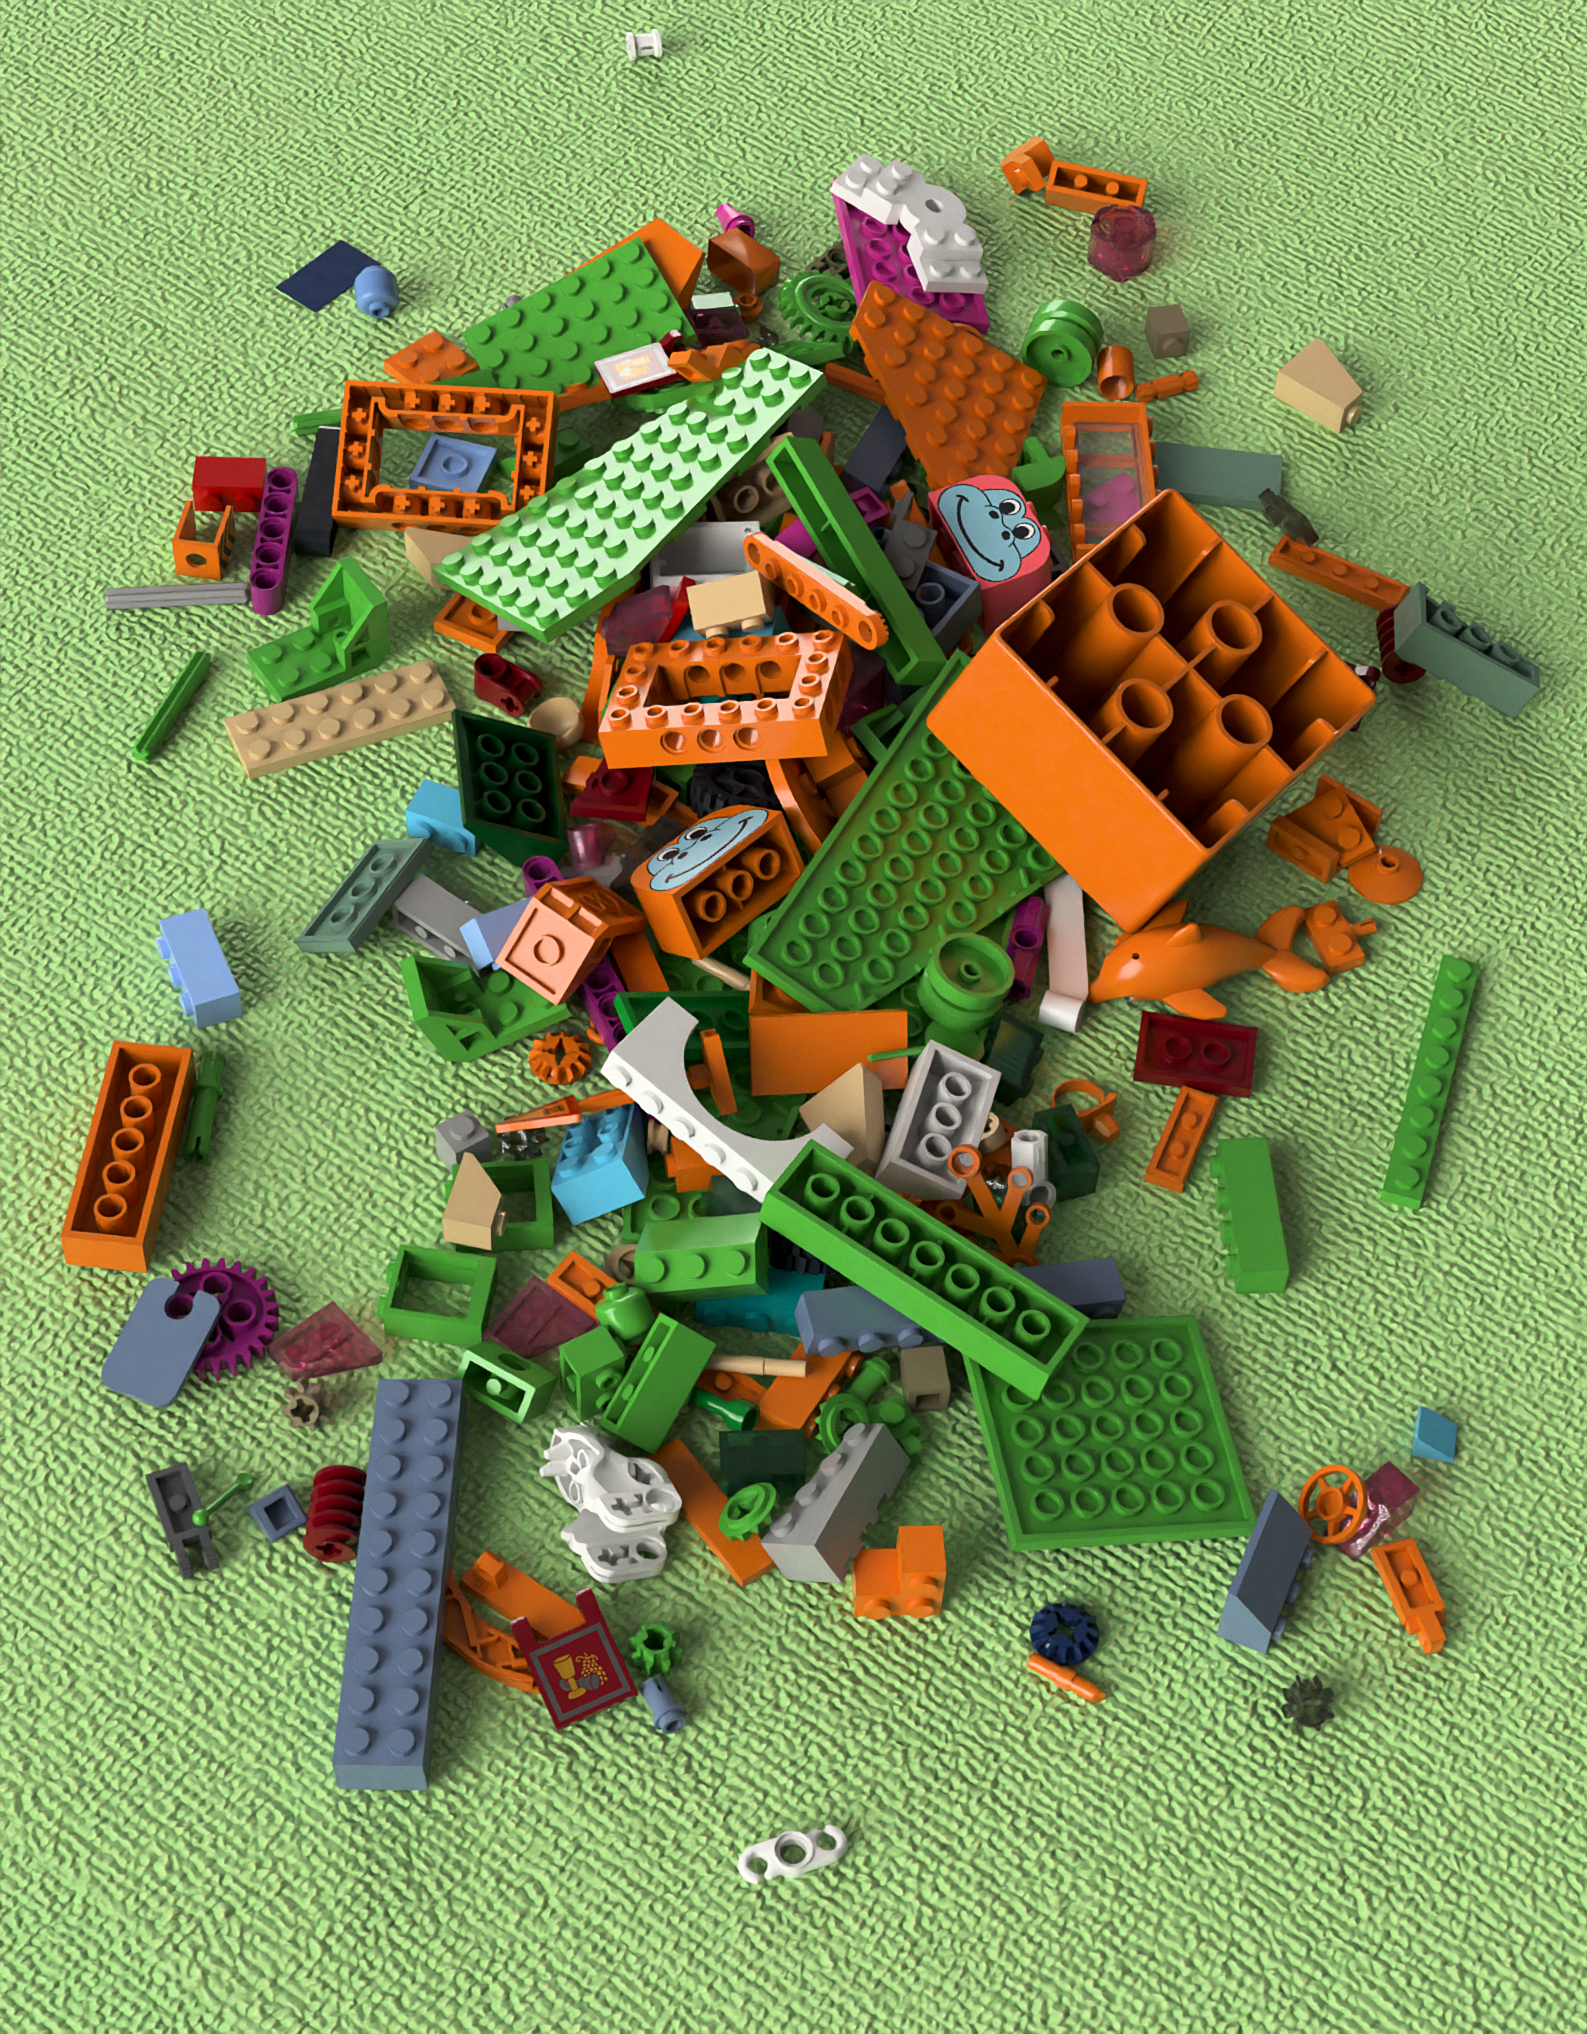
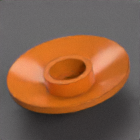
M1375 845L1376 852L1348 867V878L1354 890L1367 900L1385 905L1400 904L1413 898L1420 890L1423 879L1421 867L1414 857L1400 848L1389 845Z

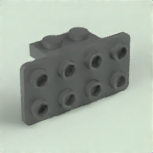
M907 490L903 501L897 499L891 514V520L893 521L890 530L885 529L880 548L908 595L914 598L938 531L910 522L914 492Z

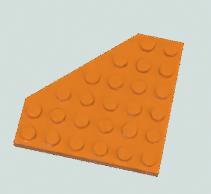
M872 279L848 332L854 343H860L865 353L863 360L874 382L879 381L886 393L884 401L894 420L900 421L907 433L904 439L915 460L922 462L928 474L925 480L930 489L936 491L980 475H997L1011 480L1012 468L1016 467L1022 451L1023 439H1026L1049 378Z

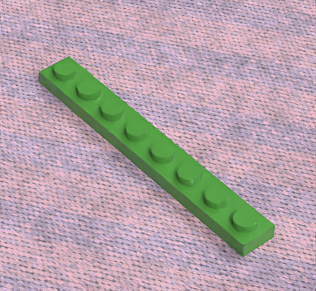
M1447 955L1442 957L1380 1200L1417 1210L1420 1208L1480 968L1478 963Z

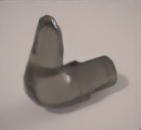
M760 326L759 334L761 338H756L755 341L749 342L760 344V347L764 348L778 344L779 336L766 327Z

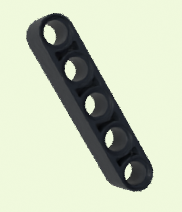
M320 425L318 428L294 532L295 555L329 558L332 556L338 525L331 515L340 427Z

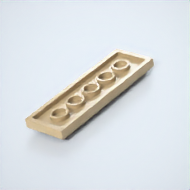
M432 659L225 718L224 722L228 736L250 780L451 721V713L457 708Z

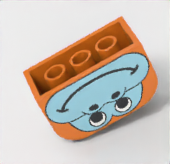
M735 805L712 812L697 821L639 865L633 872L630 881L661 950L701 961L787 894L806 868L782 811L749 805Z

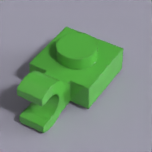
M900 1395L868 1407L867 1410L871 1417V1423L885 1424L911 1460L907 1468L920 1464L921 1459L917 1454L922 1451V1446L917 1438L920 1436V1425L903 1396Z

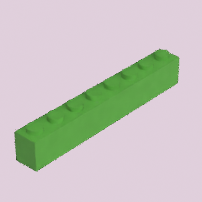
M786 436L765 461L829 570L855 584L862 600L866 602V606L877 610L878 614L882 615L881 619H885L886 622L883 624L888 626V629H885V631L889 632L887 636L888 641H886L885 645L881 646L882 649L878 653L896 684L927 686L948 662L947 658L817 440Z

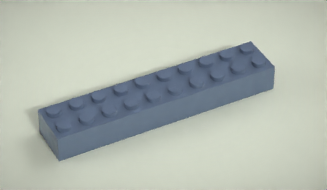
M378 1379L332 1761L339 1789L428 1791L447 1612L446 1598L449 1592V1568L452 1565L468 1409L463 1380Z

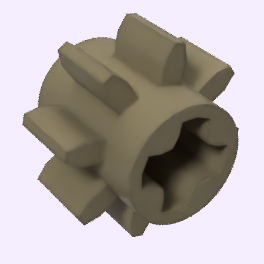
M304 1376L299 1380L297 1389L290 1386L286 1389L283 1396L290 1402L284 1406L281 1414H289L293 1421L292 1428L296 1429L299 1425L308 1426L310 1431L314 1432L319 1426V1419L328 1422L334 1413L326 1406L330 1405L336 1396L335 1394L327 1393L323 1387L324 1380H320L318 1383H309L308 1379Z

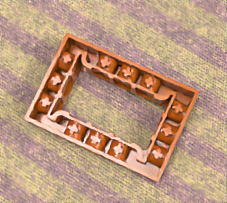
M345 380L331 516L339 528L405 532L407 526L449 534L474 536L488 532L497 526L505 516L515 514L527 506L532 498L543 495L552 489L560 409L555 392ZM384 429L518 436L514 439V445L517 449L515 471H511V479L514 483L512 503L508 502L503 493L494 490H488L487 494L462 492L459 488H453V492L427 490L423 486H419L418 490L392 488L388 484L379 485Z
M820 630L814 633L795 634L793 632H786L770 636L747 635L741 638L726 639L713 637L708 640L697 641L681 639L668 643L652 644L650 642H642L637 645H631L598 731L608 769L828 756L854 669L847 635L842 631ZM668 692L671 693L673 698L679 700L699 696L717 695L718 697H725L730 694L753 693L754 695H761L762 692H790L789 698L786 699L763 698L755 701L739 702L727 700L722 703L700 704L693 702L686 705L664 706Z

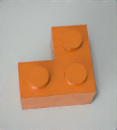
M837 730L834 733L828 756L804 757L803 760L815 784L825 792L839 820L869 777L870 772L867 766L871 765L872 762L864 747L858 745L853 736L847 738Z
M942 1525L899 1526L896 1548L861 1549L857 1557L852 1558L851 1581L854 1617L866 1616L869 1619L878 1620L892 1615H910L914 1618H925L932 1614L941 1613L947 1572Z

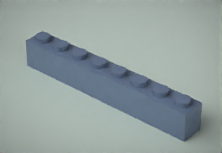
M1113 1257L1012 1268L1081 1312L1090 1320L1117 1319L1127 1300ZM861 1286L802 1292L794 1312L806 1356L821 1355L822 1357H832L847 1351L860 1350L861 1352L868 1353L882 1347L900 1346L902 1348H910L920 1343L933 1341L947 1343Z

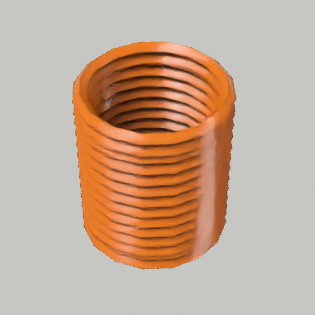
M1121 345L1105 347L1098 353L1096 360L1098 390L1103 397L1110 400L1124 399L1131 395L1135 387L1132 352Z

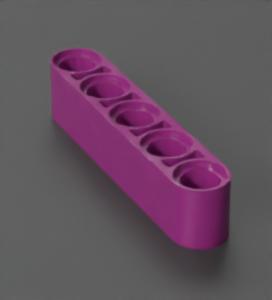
M287 467L272 469L266 476L249 577L252 608L255 612L266 616L278 613L284 606L294 544V532L300 506L297 474L294 470Z

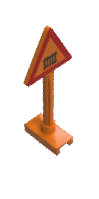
M715 1028L700 1031L704 1063L688 1067V1071H685L688 1083L694 1090L710 1086L711 1094L722 1116L738 1112L720 1036L716 1033ZM619 1088L591 1095L579 1102H576L574 1095H569L497 1123L495 1128L497 1133L578 1123L583 1121L582 1112H598L636 1101Z

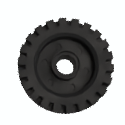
M765 760L696 764L690 788V805H692L693 813H697L699 819L722 808L735 805H749L782 811L788 827L792 825L774 790Z

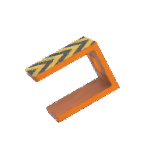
M187 500L172 540L176 574L221 581L236 538L233 506H226L214 543L193 541L196 534L193 500ZM199 554L206 559L207 563L205 565H196L188 559V555Z

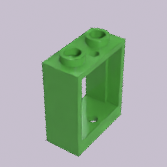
M549 1159L480 1163L500 1193L534 1191L536 1221L507 1223L503 1236L496 1235L492 1251L456 1243V1252L482 1253L553 1249L554 1226ZM452 1164L453 1180L444 1181L446 1205L460 1164Z
M400 1244L396 1260L390 1259L387 1267L386 1283L390 1284L388 1294L381 1293L378 1302L377 1316L384 1320L385 1335L466 1347L483 1342L498 1283L497 1258ZM415 1277L474 1286L466 1319L402 1310L409 1278Z

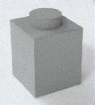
M470 1109L435 1126L436 1155L451 1174L452 1164H461L465 1152L472 1153L479 1163L491 1162L490 1135Z

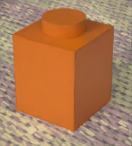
M671 1137L670 1154H664V1164L667 1178L674 1177L677 1193L725 1186L726 1175L715 1166L708 1164L686 1142L677 1137Z

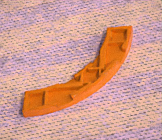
M450 1565L443 1643L462 1661L483 1675L504 1685L540 1694L515 1638L494 1626L488 1625L477 1615L474 1608L461 1592Z

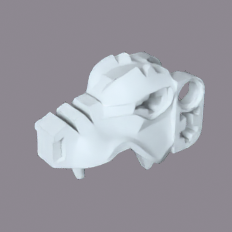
M581 1421L580 1425L555 1428L550 1448L544 1451L545 1459H550L551 1461L540 1468L541 1477L555 1476V1481L566 1501L575 1506L580 1513L577 1520L562 1529L561 1538L569 1541V1548L573 1552L582 1555L581 1560L593 1578L600 1582L618 1583L658 1575L663 1570L667 1557V1544L662 1536L665 1534L666 1527L677 1521L682 1504L681 1498L668 1478L666 1470L657 1462L647 1458L624 1457L617 1450L611 1448V1442L604 1437H599L600 1432L587 1422ZM637 1552H650L654 1554L657 1558L646 1559L641 1557Z

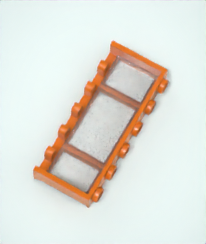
M1063 401L1060 439L1062 455L1066 463L1064 483L1072 566L1161 493L1160 489H1155V486L1158 484V465H1152V461L1155 460L1156 446L1154 440H1149L1153 432L1152 416H1147L1145 402Z

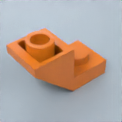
M724 343L723 345L708 346L705 354L694 349L672 352L667 365L692 383L705 382L722 378L721 375L726 369L737 367L748 358L742 355L743 351L738 346Z

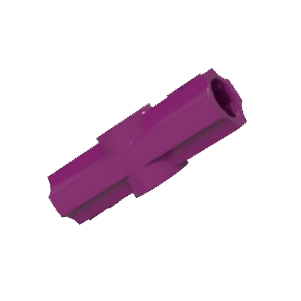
M1029 896L1017 905L1006 953L1012 960L1015 975L1012 987L1005 998L1006 1000L1019 1002L1021 999L1030 997L1050 912V907L1043 902L1042 898Z

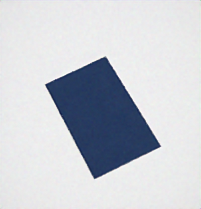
M340 240L275 288L313 312H317L351 287L355 282V278L365 268L379 266L381 263Z

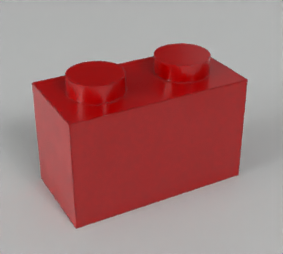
M196 456L192 481L195 511L225 512L226 506L230 505L233 506V512L260 513L265 480L268 474L266 458Z

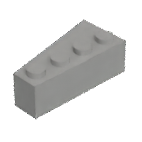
M857 1423L845 1432L844 1440L820 1463L819 1471L810 1482L797 1491L795 1500L784 1514L778 1516L771 1523L770 1531L760 1544L787 1580L842 1583L848 1573L844 1567L848 1557L855 1558L863 1547V1543L859 1539L863 1530L876 1524L880 1517V1513L876 1509L879 1502L890 1499L911 1461L885 1424Z

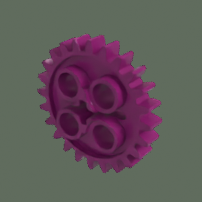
M203 1258L201 1268L198 1269L190 1262H187V1273L183 1275L179 1271L172 1269V1280L179 1282L182 1287L177 1297L172 1299L167 1306V1316L171 1319H183L184 1317L178 1318V1316L189 1315L193 1307L192 1296H195L198 1290L211 1295L222 1293L214 1296L220 1303L222 1310L218 1320L220 1327L216 1324L207 1341L213 1343L205 1345L193 1368L198 1373L199 1381H203L207 1372H213L215 1379L219 1381L222 1376V1370L226 1369L235 1377L238 1375L237 1365L242 1364L249 1369L253 1368L252 1355L262 1359L266 1357L264 1345L273 1346L275 1344L273 1333L279 1332L278 1317H280L274 1289H268L266 1277L257 1279L256 1270L253 1267L242 1273L240 1261L235 1262L231 1268H226L224 1258L219 1259L216 1267H210L208 1259ZM239 1320H247L243 1323H236ZM223 1335H224L225 1337H227V1338H228L230 1341H232V1342H228V1341L223 1337Z

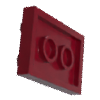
M1142 1010L1133 1081L1182 1088L1184 1085L1199 1091L1249 1098L1258 1028Z

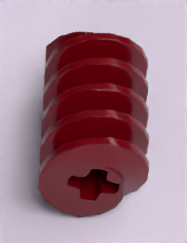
M1396 604L1384 609L1376 619L1380 660L1382 663V673L1388 680L1398 684H1407L1419 680L1427 670L1414 663L1403 661L1395 653L1394 611L1400 605Z
M333 1465L324 1467L315 1474L313 1478L314 1488L310 1495L311 1504L308 1507L309 1518L305 1524L306 1534L303 1537V1548L315 1559L326 1563H343L352 1560L356 1556L352 1547L358 1544L359 1537L356 1532L361 1528V1520L358 1517L362 1515L363 1504L361 1502L364 1500L365 1489L363 1487L366 1486L367 1474L363 1470L347 1465Z

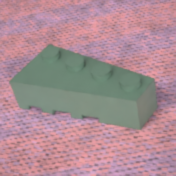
M1419 581L1394 611L1395 653L1403 661L1414 663L1427 670L1434 678L1444 679L1458 687L1462 693L1468 696L1473 695L1486 702L1493 710L1504 712L1514 718L1540 690L1539 667L1503 641L1494 644L1485 628L1475 621L1471 625L1462 621L1453 613L1456 607L1446 600H1443L1441 604L1426 595L1430 589Z

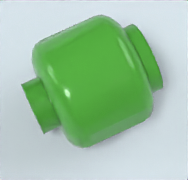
M626 1282L617 1283L603 1290L604 1298L595 1307V1314L600 1326L604 1325L613 1338L619 1337L625 1348L643 1342L656 1321L646 1292L639 1287L628 1288Z

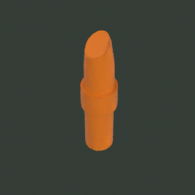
M1035 1651L1027 1662L1026 1667L1054 1682V1685L1067 1692L1070 1690L1095 1703L1107 1697L1103 1690L1087 1679L1077 1675L1078 1672L1065 1665L1061 1666Z

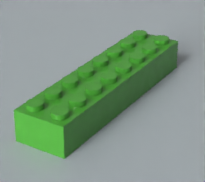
M813 1139L806 1143L765 1195L758 1220L1035 1401H1038L1077 1347L1090 1321V1318Z

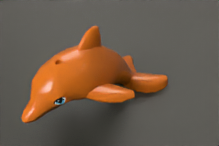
M1181 898L1165 905L1145 924L1142 932L1120 942L1105 956L1098 978L1088 986L1089 994L1086 1003L1099 1004L1113 999L1129 1002L1163 1001L1180 1014L1200 1020L1225 1018L1228 1009L1203 989L1232 976L1256 969H1263L1275 984L1284 990L1294 993L1317 991L1326 987L1331 978L1325 970L1313 967L1292 952L1295 934L1300 924L1306 918L1305 910L1302 907L1291 905L1271 914L1262 923L1255 938H1251L1240 932L1218 925L1198 922L1182 923L1189 903Z

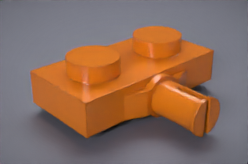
M1335 900L1304 909L1306 918L1301 925L1329 976L1364 965L1365 954L1358 944L1357 938L1377 932L1376 924L1372 918L1351 924L1344 918Z

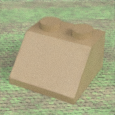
M758 570L686 587L694 630L702 638L707 637V640L713 637L724 639L729 636L728 632L742 629L743 632L758 631L765 627V623L774 621L775 589Z

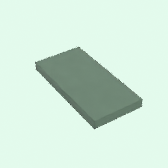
M1155 441V460L1152 461V465H1158V484L1155 486V489H1160L1161 492L1166 489H1174L1187 502L1278 512L1282 456Z
M429 838L374 840L298 937L295 943L301 952H356L435 847Z

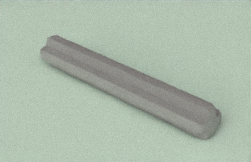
M245 582L107 588L104 598L106 608L109 610L246 603L248 591Z

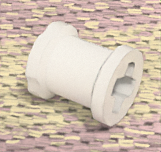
M652 29L651 33L635 35L632 32H626V50L630 61H634L636 57L654 55L656 58L662 56L661 38L658 29Z

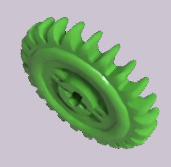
M811 270L810 273L807 271L799 272V275H793L788 281L784 282L779 295V310L783 311L785 309L783 320L793 316L790 329H793L798 324L802 325L799 333L800 338L806 332H812L811 341H816L821 337L824 342L833 341L841 343L842 347L845 343L848 346V354H851L856 344H858V351L860 353L863 352L860 343H854L848 332L853 320L843 322L847 312L852 311L855 317L858 310L851 279L847 278L844 280L842 275L837 273L835 276H832L829 271H823L820 274L818 270ZM822 295L819 304L814 306L811 298Z

